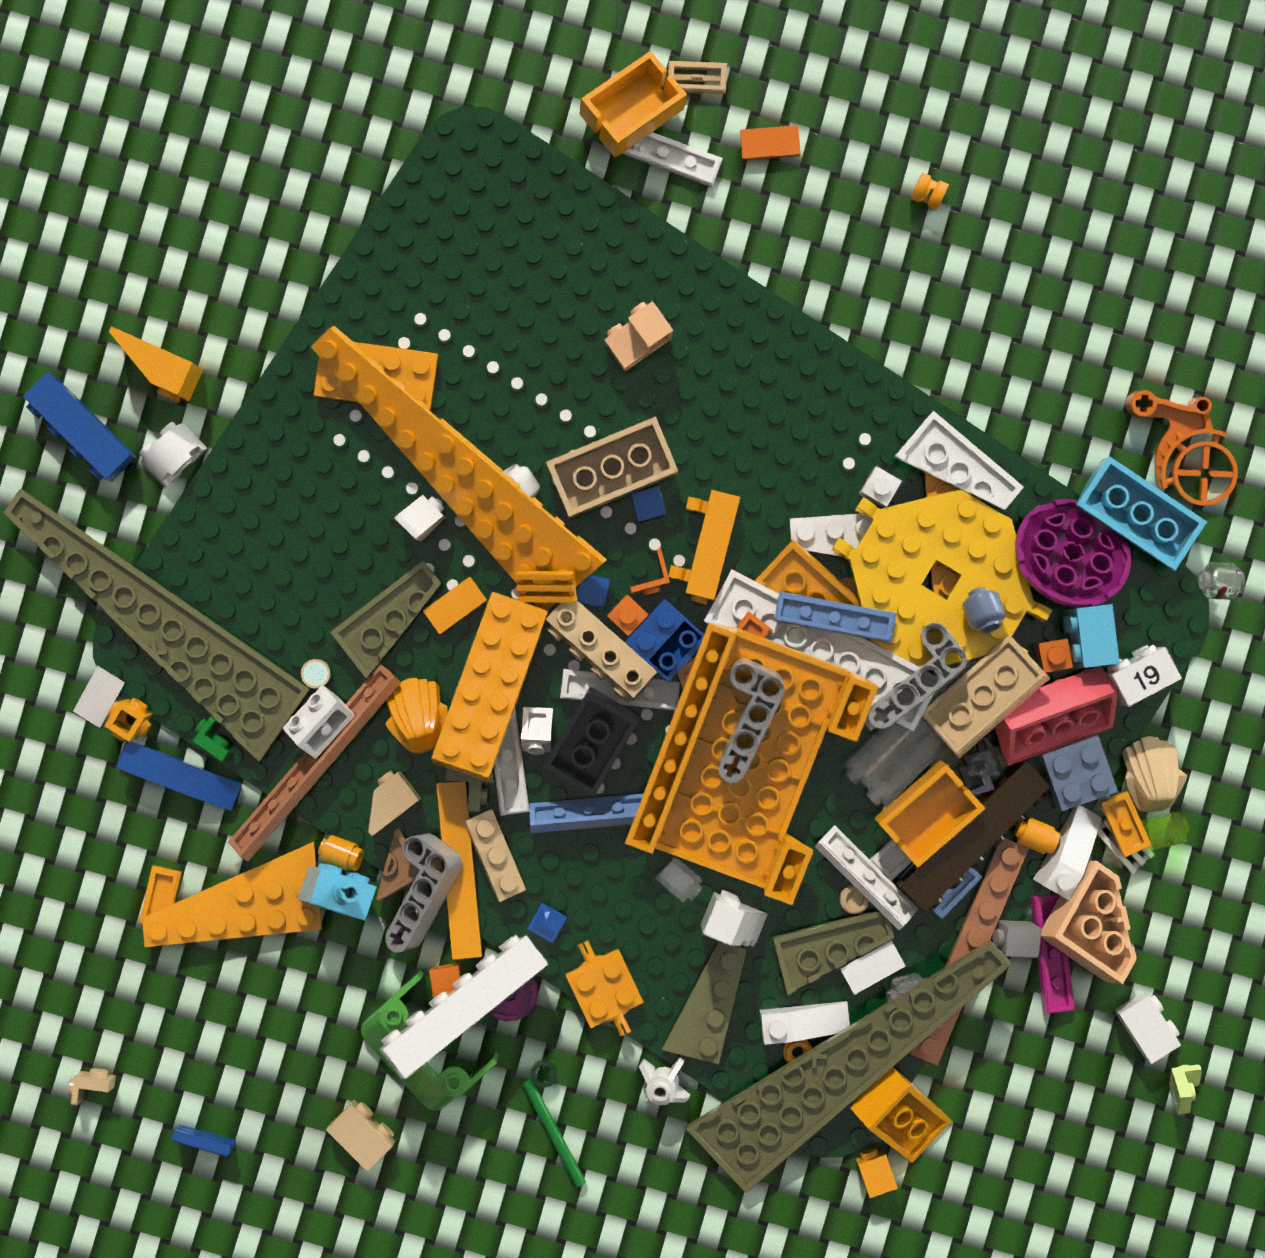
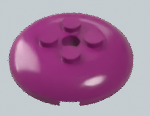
M1057 499L1053 503L1035 507L1020 524L1015 538V553L1018 566L1028 583L1047 599L1069 607L1095 606L1106 602L1116 595L1126 582L1131 568V553L1128 542H1124L1121 535L1076 506L1078 500Z

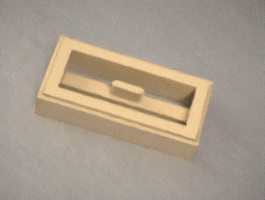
M669 61L668 76L671 75L675 81L720 83V86L679 84L685 93L726 94L727 63ZM674 69L721 71V75L674 74Z

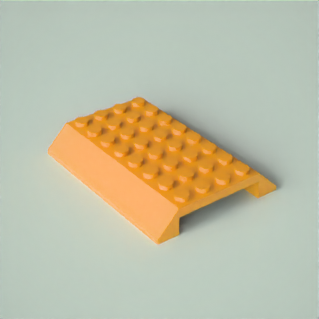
M708 623L625 844L652 854L654 849L664 851L764 888L765 896L792 905L810 862L813 849L793 838L786 831L827 727L829 732L857 742L879 686L846 668L744 630ZM746 658L780 674L785 691L744 777L738 782L730 783L721 778L718 761L750 695L733 686L730 679V667L735 660ZM745 667L735 672V676L739 680H747L752 674L751 670ZM768 680L763 684L762 689L765 692L773 693L778 689L779 684L776 681ZM755 707L750 711L749 715L753 719H761L765 716L766 711L761 707ZM741 734L736 741L742 746H747L751 744L753 738L749 734ZM736 752L732 764H726L727 771L737 768L738 754Z

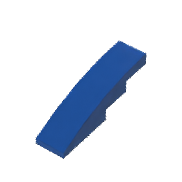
M127 740L116 765L118 769L230 811L242 785L240 781L214 773L209 769L183 761L181 758L132 741L128 742Z

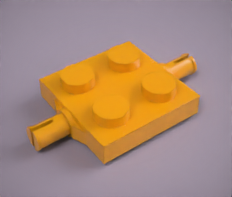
M589 940L584 941L583 943L588 953H586L582 943L577 945L585 961L578 968L566 973L565 976L590 1028L603 1022L613 1021L619 1036H623L625 1033L621 1023L626 1033L631 1032L624 1015L630 1009L644 1002L619 949L617 948L605 955L595 956Z

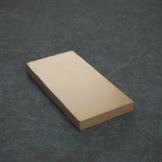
M1008 635L926 708L922 717L960 758L1050 678L1012 636Z

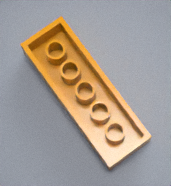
M495 592L491 593L434 749L432 763L489 782L545 626V619L548 615L547 610Z

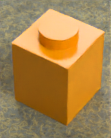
M871 1148L860 1153L861 1157L856 1158L870 1198L898 1189L883 1149Z

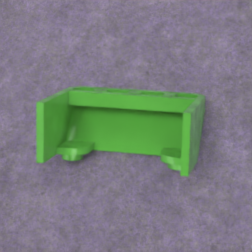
M420 969L364 1021L361 1027V1034L368 1045L427 1109L436 1111L444 1108L465 1093L497 1063L500 1055L495 1051L470 1075L464 1069L457 1066L448 1067L438 1075L426 1062L406 1079L400 1078L379 1049L384 1045L381 1042L384 1037L393 1030L398 1029L400 1031L406 1025L405 1021L409 1018V1011L400 998L423 977L425 973Z

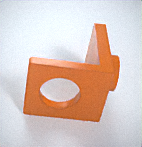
M661 548L656 551L664 578L630 587L632 594L640 591L644 592V596L661 592L660 586L670 584Z

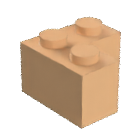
M653 301L648 305L645 302L640 303L630 311L631 316L628 318L626 325L622 327L619 323L606 332L608 337L604 339L605 345L624 372L673 338V329Z

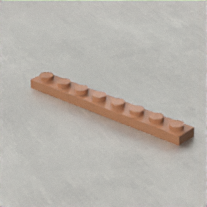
M381 663L346 703L356 716L316 759L307 752H304L228 841L242 859L248 862L401 683Z
M1006 838L995 847L945 967L991 940L1029 848ZM961 1009L909 1053L938 1066Z

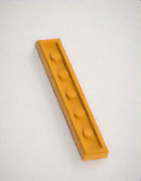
M467 782L437 783L441 840L457 851L462 859L461 870L447 894L452 960L482 957L472 840L463 821L470 818Z

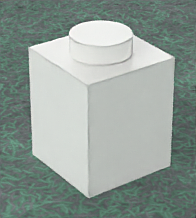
M876 466L871 471L858 495L881 508H886L902 481Z

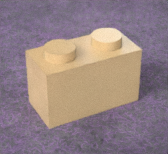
M353 1100L329 1124L326 1131L368 1172L392 1148L395 1140L392 1138L394 1133L386 1124L381 1123L379 1125L371 1117L373 1112L365 1103L360 1102L358 1104Z

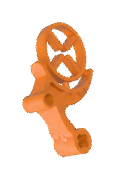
M1147 390L1130 393L1125 401V407L1129 414L1135 417L1165 418L1169 422L1168 430L1161 438L1155 455L1154 469L1159 490L1168 488V485L1173 484L1176 492L1184 500L1202 506L1217 504L1227 498L1236 485L1238 469L1230 451L1218 444L1220 437L1225 438L1227 433L1213 429L1209 414L1212 407L1211 401L1206 397H1195L1189 400L1188 405L1185 406L1155 397L1152 392ZM1142 398V400H1146L1147 405L1142 407L1140 411V407H1136V400H1141ZM1199 401L1202 405L1200 410L1197 407ZM1197 434H1213L1211 442L1200 441L1186 447L1181 443L1185 439ZM1202 446V469H1208L1210 447L1222 452L1230 465L1231 471L1208 472L1210 477H1230L1228 486L1222 494L1211 500H1207V478L1200 479L1199 500L1188 496L1182 489L1178 479V475H1201L1199 470H1178L1183 457L1192 449ZM1177 448L1180 452L1172 464L1171 477L1166 478V467L1169 457L1174 449Z

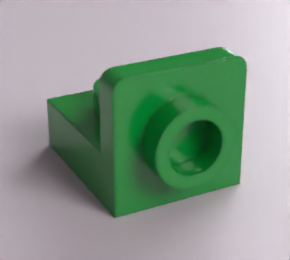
M209 717L208 720L202 719L194 730L196 737L193 742L221 762L227 761L233 752L227 748L229 742L216 733L213 737L209 735L218 721L213 717Z

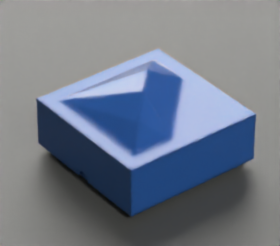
M542 902L527 929L553 943L567 916Z

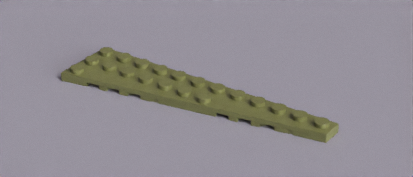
M19 489L3 513L26 536L35 542L49 558L59 565L91 599L97 602L176 682H179L198 703L211 713L212 717L222 724L252 756L261 762L282 732L283 727L288 723L311 689L23 489Z
M989 940L686 1126V1130L740 1188L747 1193L1011 966V962Z

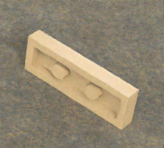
M488 809L463 820L497 901L501 902L525 891L526 888L493 810Z

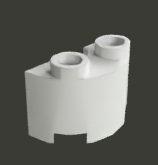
M174 422L169 423L161 430V438L154 444L152 442L148 443L139 452L142 457V464L165 488L175 481L189 464L193 463L208 449L185 424L176 425Z

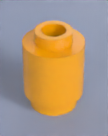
M1029 816L1025 821L1017 825L1014 831V836L1018 837L1017 844L1041 854L1048 853L1051 855L1055 851L1061 835L1055 831V827Z
M331 835L328 839L322 840L318 855L321 856L322 863L341 868L347 872L350 870L356 872L363 861L364 849L359 848V845Z

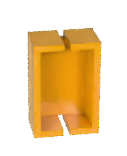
M651 51L581 98L579 115L595 134L600 131L599 139L615 158L684 110L687 94L671 75L666 78L667 70Z
M940 760L874 819L918 868L984 811L985 808L970 790L964 786L963 782L949 766Z

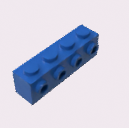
M47 371L23 395L29 402L26 406L27 409L38 419L43 416L50 423L47 426L48 430L58 439L64 437L70 443L67 447L69 451L79 460L84 457L91 464L88 469L99 480L105 478L106 480L113 481L137 457L54 374Z

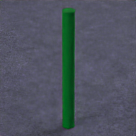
M532 1078L527 1079L521 1083L576 1188L586 1183L582 1172Z

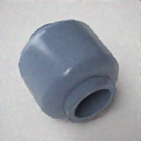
M979 587L968 593L969 597L962 604L970 628L979 631L981 634L999 629L1002 626L1001 622L1006 617L999 594L993 590H986L985 587Z

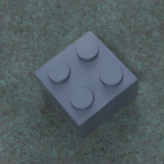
M1091 735L1037 755L1045 780L1051 786L1049 791L1056 810L1065 811L1118 792L1102 744L1097 735Z

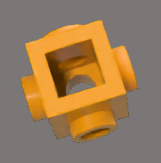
M136 698L116 701L107 714L109 719L105 727L111 730V734L117 739L130 742L138 739V737L143 738L152 725L149 719L153 714L146 710L148 706ZM129 715L136 718L134 724L129 721Z

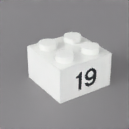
M1145 645L1132 652L1133 658L1129 660L1128 658L1124 660L1119 659L1120 664L1106 666V674L1118 690L1117 706L1129 707L1182 679L1166 647Z

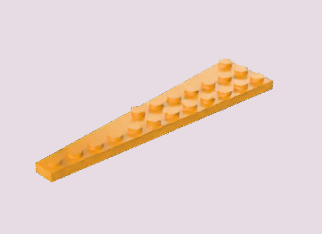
M335 326L329 328L311 346L517 584L519 583L516 580L515 574L518 571L574 572L575 584L577 586L607 560L580 536L576 537L564 527L565 523L557 516L554 518L543 509V504L535 497L531 498L522 491L520 485L514 479L506 475L499 466L444 419H438L431 413L423 401H417L410 395L401 382L398 380L394 381L389 377L381 365L374 359L369 358L366 352ZM526 580V584H568V580ZM527 591V593H569L550 591ZM533 602L538 608L547 611L556 604Z

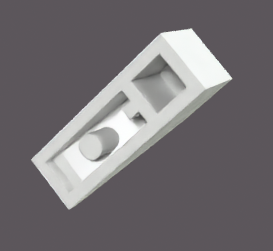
M1081 805L1074 807L1059 832L1061 835L1055 851L1052 855L1047 853L1033 880L1070 900L1084 875L1102 817Z
M847 1001L759 1010L764 1045L795 1042L837 1034L850 1026Z

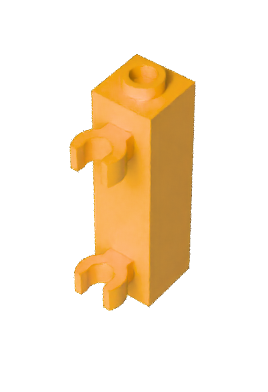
M712 490L708 502L688 497L686 510L703 513L705 517L691 570L671 565L668 577L688 582L685 594L691 595L690 601L707 605L708 600L714 601L740 501L738 496Z

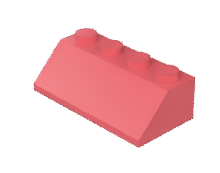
M1101 666L1085 669L1079 674L1065 679H1058L1049 685L1040 687L995 727L1007 766L1113 728L1118 690Z

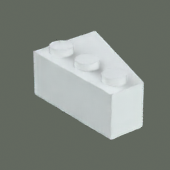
M722 890L720 894L713 892L701 922L703 934L732 946H741L742 944L755 947L768 914L741 903L738 896L725 890Z

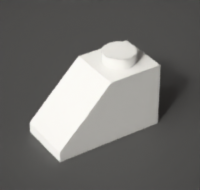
M422 495L400 512L395 519L416 540L422 542L446 517L441 513L444 507L433 496L427 500Z

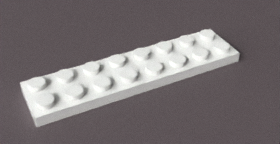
M734 570L730 571L704 620L707 624L714 623L736 628L747 612H751L773 629L766 639L846 668L878 685L879 687L872 705L920 668L862 637L774 621L779 594ZM928 671L924 672L920 677L922 684L927 687H933L938 682V677ZM903 689L897 693V700L901 705H910L914 701V695L910 690ZM934 693L896 723L914 732ZM891 698L886 701L890 704V707L884 711H881L879 708L875 710L876 713L886 718L892 710L895 711L896 715L901 713L894 706Z

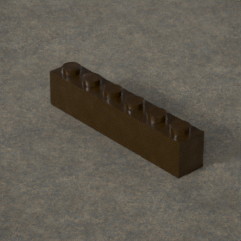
M1027 761L1013 764L978 800L985 810L920 867L917 868L914 864L895 884L919 909L927 912L929 909L931 911L934 910L943 901L944 898L942 896L949 888L952 890L959 886L964 880L963 874L970 867L972 869L977 867L985 858L983 854L991 846L993 848L998 846L1006 837L1004 833L1011 826L1019 825L1026 817L1025 812L1032 805L1036 806L1047 796L1045 792L1051 786Z

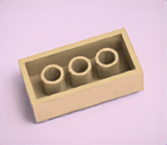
M656 416L546 462L570 519L678 474L677 466Z

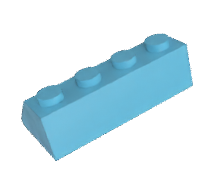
M1110 456L1100 461L1085 484L1076 503V506L1173 571L1177 569L1207 521Z

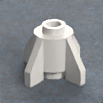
M680 1055L671 1068L659 1067L655 1069L647 1060L643 1059L639 1068L647 1083V1097L644 1103L648 1106L652 1104L667 1105L670 1102L686 1103L690 1094L678 1086L679 1077L677 1075L685 1061L684 1057Z

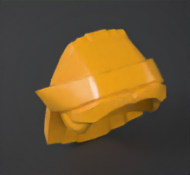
M408 678L402 681L386 700L391 717L385 725L409 752L414 754L429 752L436 747L448 714L447 706L440 701V688L435 681L428 682L427 679Z

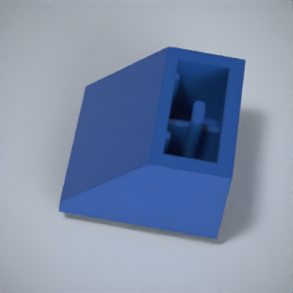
M664 599L625 643L669 682L698 651L704 634Z

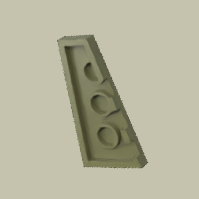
M423 560L330 633L363 676L368 679L442 583Z
M879 910L773 936L787 995L808 983L816 981L822 975L835 968H840L847 964L846 962L859 955L862 956L895 938L891 922Z
M720 941L717 942L684 1008L662 1046L663 1051L719 1064L747 948L732 946Z

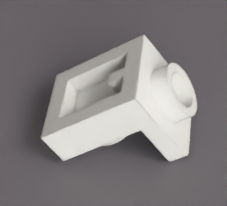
M523 707L522 751L533 755L551 752L553 708Z

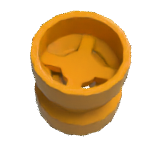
M922 172L910 199L917 203L921 201L927 203L928 208L937 211L949 184L943 181L936 182L931 179L930 175Z

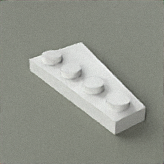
M934 411L894 456L1001 510H1005L1024 488Z
M860 513L789 519L791 541L794 539L808 552L840 556L831 551L838 538L846 541L856 549L873 520Z

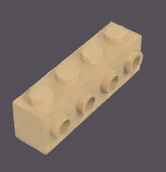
M577 600L574 603H560L545 619L548 626L546 631L558 642L563 639L571 647L568 651L579 661L583 659L588 661L592 665L590 670L600 680L603 681L607 678L614 685L612 690L623 700L629 698L634 702L657 676V671Z

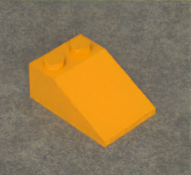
M111 326L109 333L149 382L158 387L156 393L176 403H179L180 399L190 401L203 372L201 368L188 360Z
M894 1067L881 1076L864 1093L859 1095L857 1100L849 1107L869 1130L911 1163L952 1122L942 1110Z

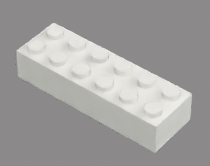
M515 935L510 937L498 947L502 952L497 956L493 954L486 956L475 965L478 971L473 975L470 973L462 975L452 984L455 988L449 994L446 991L441 992L429 1002L431 1006L429 1010L425 1013L422 1010L417 1011L405 1021L407 1024L405 1029L401 1032L398 1029L393 1030L381 1040L384 1045L379 1050L400 1078L406 1079L548 965L527 936L518 938Z

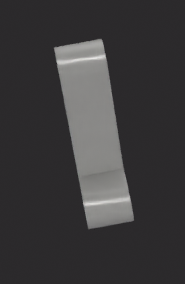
M937 622L929 623L923 628L921 633V643L932 659L871 706L868 719L874 728L883 730L891 727L965 668L967 663L966 653L942 624ZM931 629L939 630L943 635V640L937 645H932L927 642L926 633ZM957 653L961 657V665L958 668H949L944 661L947 654ZM926 671H932L937 675L938 682L933 687L924 686L921 682V675ZM903 689L910 690L914 695V701L910 705H901L897 700V693ZM891 698L894 706L901 713L896 715L895 711L892 710L887 715L888 722L884 723L881 720L876 722L874 720L876 717L875 710L878 708L881 711L886 710L890 707V704L886 701Z
M746 658L735 660L730 667V679L733 686L750 694L718 761L721 778L730 783L738 782L744 777L785 691L780 674ZM745 667L751 670L752 674L747 680H739L736 678L735 672ZM768 680L776 681L779 684L778 689L773 693L765 692L762 689L763 684ZM755 707H761L766 711L765 716L761 719H753L749 713ZM741 734H749L753 738L751 744L747 746L738 744L736 740ZM736 752L738 754L737 768L727 771L726 764H732Z
M430 833L411 836L404 841L402 846L404 857L419 868L420 871L385 936L387 947L395 953L414 949L422 943L462 867V859L457 851ZM420 843L422 844L423 852L420 850ZM442 859L445 862V869L442 867ZM429 884L432 888V894L429 891ZM416 909L419 912V918L416 915Z

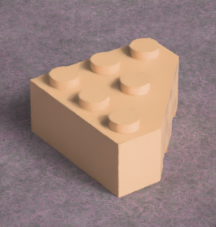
M1088 861L1084 875L1070 900L1060 895L1041 930V938L1103 981L1124 984L1137 957L1135 948L1131 947L1128 934L1130 924L1126 906H1123L1119 889H1122L1120 878L1098 861Z

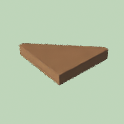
M400 827L394 831L382 880L376 896L378 902L413 883L420 871L419 868L404 857L402 846L406 838Z

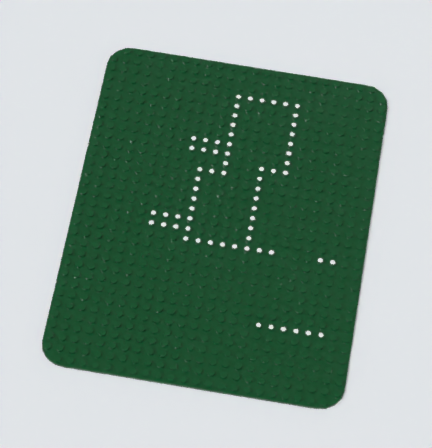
M484 106L459 107L441 115L423 133L134 567L303 684L304 682L301 678L303 665L312 659L325 661L331 668V679L325 687L346 704L367 679L330 632L424 560L442 585L380 663L389 669L401 682L408 678L427 679L428 682L435 681L440 688V701L447 706V712L449 711L491 593L495 592L518 600L520 592L517 591V583L360 403L314 396L319 356L311 346L333 326L338 328L353 342L437 353L439 355L431 413L438 419H444L499 466L502 471L515 464H518L519 467H528L540 485V491L535 497L543 504L542 508L554 518L557 516L565 523L564 527L576 537L580 536L607 559L590 574L610 579L605 607L581 604L624 642L629 637L607 615L626 595H629L649 615L666 599L705 634L708 624L704 620L714 601L708 600L707 605L690 601L691 595L685 594L688 582L669 578L670 584L660 586L661 592L644 596L643 591L632 594L630 590L632 586L664 578L656 551L660 548L668 576L671 565L691 570L705 514L686 510L688 497L708 502L712 490L740 497L715 595L716 599L731 570L754 581L791 542L789 519L859 514L855 509L863 497L858 494L871 471L876 466L902 481L887 507L926 498L925 472L894 456L933 411L1024 487L1005 510H1001L981 500L983 503L1012 519L1016 534L1026 515L1035 507L1053 503L1057 499L1078 500L1080 495L508 116ZM653 301L673 329V338L624 372L605 345L604 339L608 337L606 332L619 323L622 327L626 325L628 318L631 316L630 311L640 303L645 302L648 305ZM656 416L677 466L678 474L639 491L659 486L667 515L638 522L632 497L629 494L570 519L546 462ZM423 495L427 500L433 496L444 507L441 513L446 518L420 542L395 517L420 496ZM1122 537L1124 542H1128L1131 553V568L1128 578L1116 595L1106 602L1095 606L1113 604L1119 659L1124 660L1128 658L1129 660L1133 658L1132 652L1145 645L1166 647L1181 676L1200 647L1209 626L1208 597L1200 579L1183 563H1180L1177 569L1173 571ZM809 552L838 580L853 577L849 560L844 557ZM930 569L921 585L932 591ZM468 577H471L488 601L440 635L423 610ZM579 584L576 586V594L578 592ZM1029 584L1033 601L1053 611L1047 621L1044 620V622L1037 620L1026 612L1012 638L1021 647L1028 650L1027 654L1036 662L1033 644L1068 639L1070 645L1069 633L1065 634L1063 629V616H1067L1066 610L1083 607H1069L1055 603L1042 596ZM524 602L537 607L533 602ZM556 603L548 610L547 617L560 603ZM104 610L93 634V659L96 667H101L125 682L118 696L124 700L136 698L148 706L146 710L153 714L151 718L269 795L305 751L298 747L283 729L262 761L259 762L218 722L209 735L213 737L216 733L229 742L227 748L233 752L227 761L222 762L193 742L196 737L194 730L202 719L208 720L209 717H212V714L198 703L179 682H176ZM545 623L515 707L520 743L523 707L553 708L552 752L581 703V700L560 698L563 669L592 672L590 670L592 665L585 659L579 661L568 651L571 646L563 639L559 642L546 631L548 626ZM697 652L690 659L696 657ZM984 656L967 660L965 668L934 693L928 706ZM962 662L950 664L947 666L952 669L958 668ZM1107 665L1101 666L1105 672L1107 671ZM1095 667L1069 668L1046 672L1050 679L1041 687L1049 685L1058 679H1065L1079 674L1085 669H1093ZM928 671L931 674L937 676L934 672ZM657 672V676H656L654 679L665 680V679ZM677 674L670 680L680 682ZM681 683L679 687L678 702L683 691ZM1175 683L1129 707L1116 705L1113 728L1094 734L1099 736L1113 777L1124 762L1122 751L1126 747L1131 746L1133 742L1138 741ZM310 688L311 690L293 715L299 711L309 700L310 696L319 688ZM386 701L292 810V812L328 836L334 835L358 844L359 848L364 849L363 859L382 872L384 871L394 831L399 827L406 839L411 836L430 833L441 840L436 784L455 782L446 781V767L432 763L434 750L414 754L409 752L394 737L385 725L391 717ZM623 705L641 717L594 797L543 768L551 752L533 755L522 751L529 803L643 794L675 711ZM921 717L914 732L897 723H894L887 729L879 730L874 728L872 731H869L864 724L857 742L831 733L827 727L786 831L787 834L813 849V854L792 905L765 896L764 888L664 851L654 849L652 854L627 845L625 841L631 825L531 833L530 812L500 816L496 780L494 783H483V788H488L487 806L482 805L480 812L469 811L470 817L488 809L493 810L526 888L525 891L498 902L472 842L481 938L498 948L510 937L515 935L518 938L527 936L548 963L537 975L576 1001L577 999L565 974L578 968L585 961L577 945L582 943L586 953H588L583 942L589 940L595 956L605 955L618 948L644 1002L630 1009L624 1015L631 1032L626 1033L622 1023L621 1027L625 1034L672 1065L679 1058L680 1054L663 1051L662 1046L719 941L704 935L701 928V922L713 892L720 894L722 890L737 895L741 903L768 914L755 947L742 944L740 946L747 948L719 1064L681 1055L685 1058V1061L680 1070L725 1101L788 1064L783 1055L786 1043L764 1045L759 1010L847 1001L849 1022L852 1025L895 998L892 986L897 978H903L901 983L905 984V986L901 988V991L904 993L911 989L909 984L914 987L945 968L982 878L943 919L933 910L929 909L927 912L918 909L900 930L891 923L895 937L891 940L906 965L902 969L854 995L840 968H835L822 975L816 981L808 983L787 995L773 936L878 910L870 901L866 910L859 914L848 913L842 908L839 901L840 893L844 887L852 883L815 845L834 825L868 859L892 839L874 818L882 811L886 803L899 797L931 769L927 762L946 744L923 717ZM994 727L992 729L994 736L986 737V739L1003 756ZM1037 756L1023 760L1027 761L1045 780ZM1012 765L999 767L975 777L971 776L970 792L979 800ZM390 770L393 774L401 771L422 799L378 833L371 836L368 831L373 793L380 786L377 780ZM467 782L468 799H469V782ZM1048 789L1045 792L1047 794L1045 799L1036 806L1032 805L1025 812V819L1029 816L1055 827V831L1060 832L1073 808L1065 811L1056 810ZM1099 799L1082 804L1081 806L1091 811ZM1011 826L1004 833L1006 835L1005 838L1017 843L1018 837L1014 836L1016 826ZM420 843V850L423 852V847ZM991 846L983 854L985 856L984 860L974 868L982 877L995 847ZM1028 849L999 920H1020L1031 903L1030 896H1035L1042 886L1033 878L1047 853L1041 854ZM911 862L904 870H902V871L892 880V882H893L894 884L900 879V878H899L900 875H901L913 862ZM413 883L406 886V888L410 890ZM429 884V891L432 894V888ZM446 896L439 910L448 915ZM542 902L567 916L553 943L527 929ZM608 1021L610 1024L615 1026L613 1021ZM835 1034L806 1040L814 1048ZM795 1047L792 1054L799 1057L803 1054V1049ZM908 1053L893 1067L912 1083L926 1061ZM856 1098L798 1149L819 1158L844 1157L863 1149L876 1134L869 1130L849 1108L857 1100Z

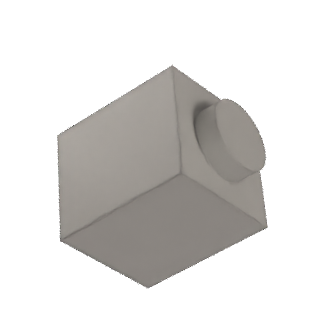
M999 920L997 929L994 930L992 936L993 944L1005 956L1038 957L1042 929L1031 921Z

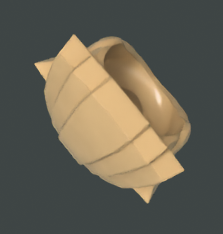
M1148 736L1141 738L1140 741L1133 742L1131 746L1126 747L1122 751L1123 759L1128 769L1125 778L1126 791H1128L1138 811L1156 812L1167 810L1175 802L1188 775L1178 768L1177 751L1174 745L1168 744V741L1159 740L1158 737Z

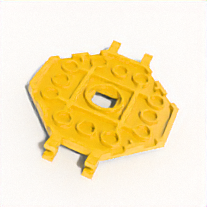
M962 489L879 509L875 504L863 497L855 511L873 521L857 548H853L849 543L838 538L831 549L834 553L849 560L861 607L897 613L892 643L869 639V641L920 668L932 659L921 643L922 630L929 623L937 622L946 627L966 653L967 660L986 656L1008 635L1012 636L1026 612L1037 620L1044 622V620L1047 621L1053 611L1033 601L1029 583L1023 576L1016 559V533L1012 519ZM935 561L960 575L947 600L921 585ZM979 587L996 591L1006 613L1005 619L1001 622L1002 626L986 634H981L979 631L970 628L962 608L964 600L969 597L968 593ZM931 629L926 633V640L932 645H937L942 642L943 635L939 630ZM949 653L944 658L946 665L962 662L961 657L957 653Z

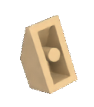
M390 770L377 780L380 786L373 793L368 831L371 836L378 833L422 799L401 771L393 774Z

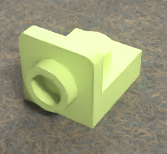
M1181 1065L1177 1068H1171L1169 1086L1178 1114L1190 1113L1191 1102L1196 1098L1194 1087L1200 1085L1202 1073L1200 1065Z

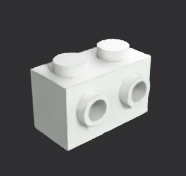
M321 685L299 711L290 718L283 729L298 747L316 759L356 715L337 695L324 685Z

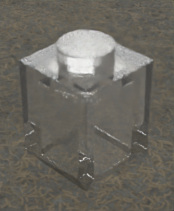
M674 856L656 876V880L681 902H684L687 898L692 901L703 888L699 885L703 881L702 878L677 856Z

